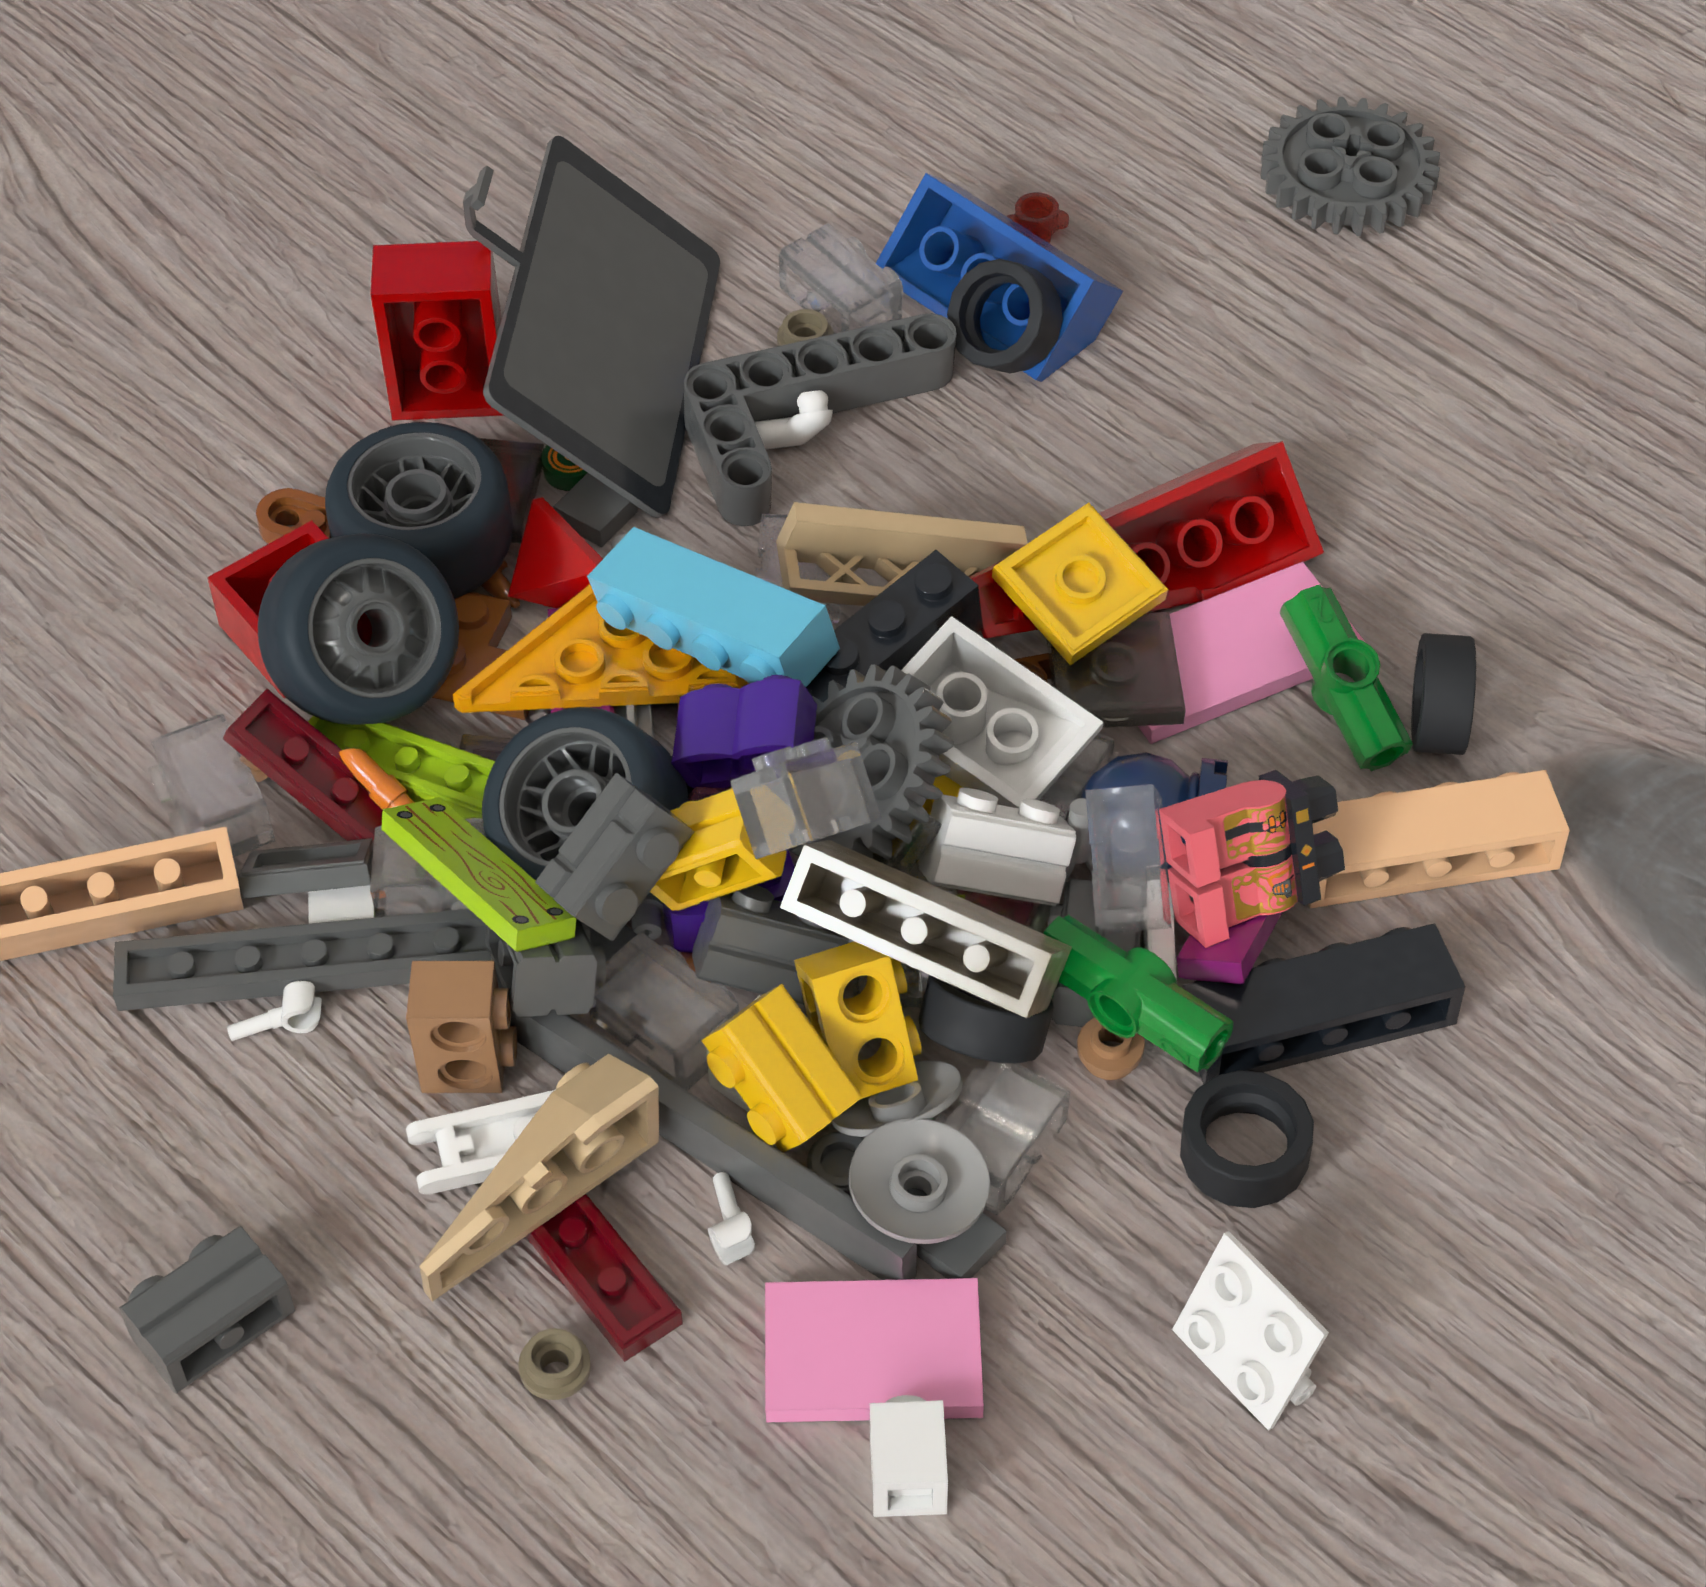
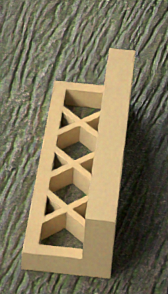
M798 502L793 503L776 540L783 588L816 602L865 606L935 550H938L970 577L1007 558L1028 544L1024 526ZM798 562L816 564L831 577L826 581L800 579ZM858 568L873 569L889 583L884 587L871 586L853 572Z

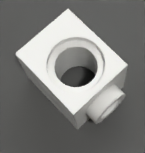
M902 1395L893 1397L884 1403H869L873 1517L947 1514L948 1473L943 1400L926 1401L918 1396Z

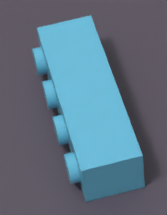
M633 527L587 576L598 602L596 604L597 611L612 627L619 630L630 629L648 637L653 643L665 650L674 648L695 657L701 664L711 670H725L745 679L749 684L763 680L767 676L783 675L801 680L803 685L807 687L840 649L826 605L636 527Z

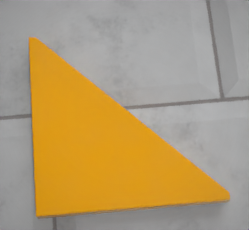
M588 585L453 693L455 709L461 713L554 709L562 707H601L603 705L679 703L680 697L684 694L702 689L709 684H725L740 689L749 683L745 679L725 670H711L701 664L695 657L674 648L665 650L653 643L648 637L630 629L619 630L612 627L598 613L596 608L597 599L591 585Z

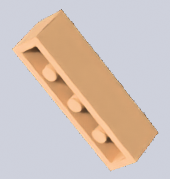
M1547 771L1509 772L1496 778L1464 783L1445 782L1431 788L1399 793L1388 791L1378 793L1372 797L1337 802L1338 812H1336V815L1313 823V834L1327 830L1338 839L1343 849L1345 870L1319 882L1321 900L1310 903L1309 907L1310 909L1560 869L1570 830Z
M227 827L0 873V961L243 910Z

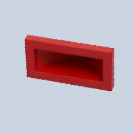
M543 497L532 500L508 597L557 609L561 608L590 585L587 576L603 558Z

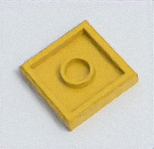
M1089 502L995 565L992 572V578L1069 665L1078 661L1163 602L1168 592L1167 587Z

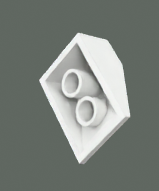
M952 616L901 670L906 674L910 673L930 686V692L941 698L944 702L939 711L951 718L952 723L942 734L953 740L954 746L947 752L939 755L941 761L951 766V771L945 774V776L964 788L978 789L993 794L998 798L997 805L1020 809L1023 799L1039 801L1103 728V721Z

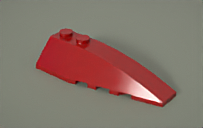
M1283 441L1252 444L1099 513L1167 587L1166 599L1150 611L1202 602L1324 553ZM1001 561L969 577L979 585L983 623L981 633L983 638L1038 630L992 578L993 567Z

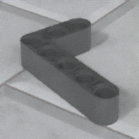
M933 313L920 314L705 362L692 367L684 378L685 428L723 518L734 525L753 526L762 522L771 510L772 466L754 422L788 418L799 414L797 399L803 392L824 391L828 395V410H833V413L940 389L951 381L954 371L957 333L953 323L942 315Z

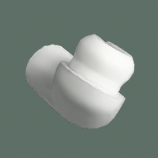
M822 390L803 392L797 399L799 414L788 418L754 422L765 449L805 444L829 425L833 410H828V395Z

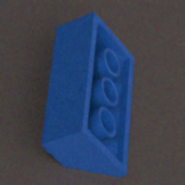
M925 173L872 269V272L935 314L942 315L947 318L952 292L962 277L978 264L1003 259L1038 270L1052 281L1061 299L1063 317L1058 340L1047 357L1031 369L1023 371L1040 382L1096 340L1123 293V290L965 189L928 173ZM1005 283L991 293L983 306L980 318L981 335L985 343L992 349H1008L1018 342L1026 330L1030 316L1029 297L1022 287L1013 283Z

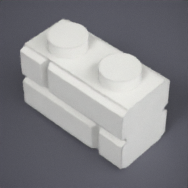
M960 788L958 797L942 795L941 798L934 799L928 822L929 830L925 834L918 861L919 870L931 885L1052 906L1059 904L1066 879L1065 870L1070 864L1076 842V831L1059 816V808L1049 803L1032 799H1023L1020 809L997 805L998 798L996 796L972 788Z

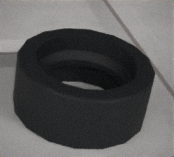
M1003 259L980 263L967 272L952 292L947 311V318L956 328L957 351L975 365L1009 374L1029 370L1044 360L1058 340L1063 321L1061 299L1052 281L1034 268ZM1005 283L1017 284L1025 290L1029 297L1030 316L1026 330L1018 342L1008 349H992L985 343L981 335L980 318L983 306L991 293Z
M1423 633L1421 635L1416 656L1411 714L1412 747L1416 752L1464 755L1468 748L1476 691L1475 640L1471 636Z
M929 975L918 1021L920 1029L931 1040L952 1051L972 1058L997 1063L1019 1064L1033 1061L1042 1053L1054 1005L1051 999L1047 1010L1025 1018Z
M1243 1070L1217 1075L1197 1088L1185 1107L1180 1158L1188 1178L1205 1195L1223 1204L1257 1208L1277 1203L1298 1188L1308 1170L1313 1146L1314 1120L1306 1101L1288 1083L1267 1073ZM1234 1113L1255 1114L1273 1122L1286 1135L1287 1149L1284 1155L1274 1162L1257 1166L1236 1164L1219 1156L1207 1144L1206 1129L1209 1124L1222 1116Z

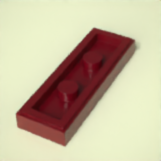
M266 689L225 731L223 737L225 742L346 841L372 838V840H376L379 852L391 839L381 830L383 810L369 797L370 792L354 777L344 764L339 754L342 749L269 689Z
M587 1194L525 1236L624 1362L683 1324L681 1310Z

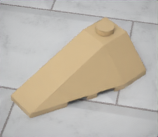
M607 1054L591 1066L589 1063H582L568 1071L558 1082L556 1090L550 1094L419 1266L423 1289L429 1299L433 1302L656 1145L659 1142V1086L649 1075L610 1054Z

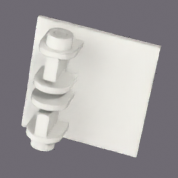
M1230 1231L1223 1234L1172 1329L1268 1431L1274 1428L1289 1400L1295 1406H1298L1305 1402L1315 1391L1316 1385L1309 1379L1312 1373L1309 1366L1329 1333Z

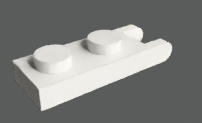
M555 1090L419 1120L409 1124L406 1127L408 1142L412 1145H422L437 1141L442 1167L424 1171L416 1177L419 1192L421 1194H434L484 1182L550 1094Z

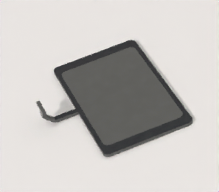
M555 136L547 143L520 250L476 219L475 210L478 211L485 205L494 172L493 169L486 165L479 172L477 183L464 196L465 226L469 234L515 267L483 394L487 403L498 412L652 517L660 518L668 513L670 509L686 432L684 422V378L692 367L700 364L720 267V258L711 246L566 138Z

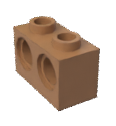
M412 961L406 1021L422 1093H502L504 1068L516 1066L517 1030L516 1026H510L511 1006L508 1001L510 989L499 988L494 961Z

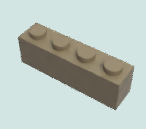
M831 840L804 844L780 908L1025 1018L1047 1010L1072 946Z

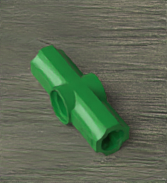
M1319 584L1301 590L1295 597L1284 602L1280 609V615L1313 677L1311 688L1313 700L1321 710L1329 715H1333L1360 769H1370L1372 772L1391 765L1395 760L1407 754L1413 742L1378 678L1380 670L1378 654L1369 644L1357 638L1331 587L1323 588ZM1336 673L1346 674L1355 682L1345 681Z
M1069 914L1064 918L1058 916L1044 930V935L1072 946L1059 982L1085 998L1093 1016L1107 1030L1124 1038L1134 1037L1138 1033L1197 1073L1202 1069L1207 1071L1221 1055L1226 1042L1232 1035L1234 1021L1178 986L1170 967L1155 953L1139 947L1132 948L1126 952Z

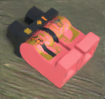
M1273 770L1259 775V780L1243 782L1159 809L1166 862L1172 866V868L1168 869L1174 918L1182 928L1205 948L1229 939V927L1259 915H1274L1284 912L1293 907L1297 902L1305 906L1321 900L1319 882L1345 870L1343 849L1338 839L1327 830L1313 834V823L1333 817L1338 812L1335 788L1319 775L1292 782L1279 771ZM1181 836L1185 839L1186 844L1182 842Z

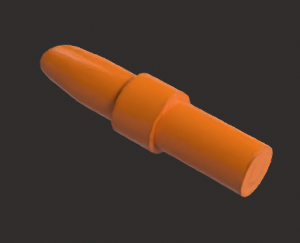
M352 748L339 752L344 764L354 777L370 792L369 797L382 810L415 803L407 795L408 790L392 774L388 775L364 750Z

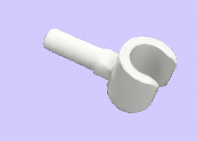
M308 981L291 982L283 990L282 1007L268 1010L267 1013L228 1025L227 1030L231 1041L282 1026L295 1033L313 1031L319 1023L322 1004L320 997H314L315 986L313 983Z
M720 1172L714 1175L713 1183L724 1221L709 1227L708 1234L720 1261L724 1265H729L752 1254L756 1247L751 1236L752 1224L750 1218L744 1211L741 1212L737 1205L729 1174Z

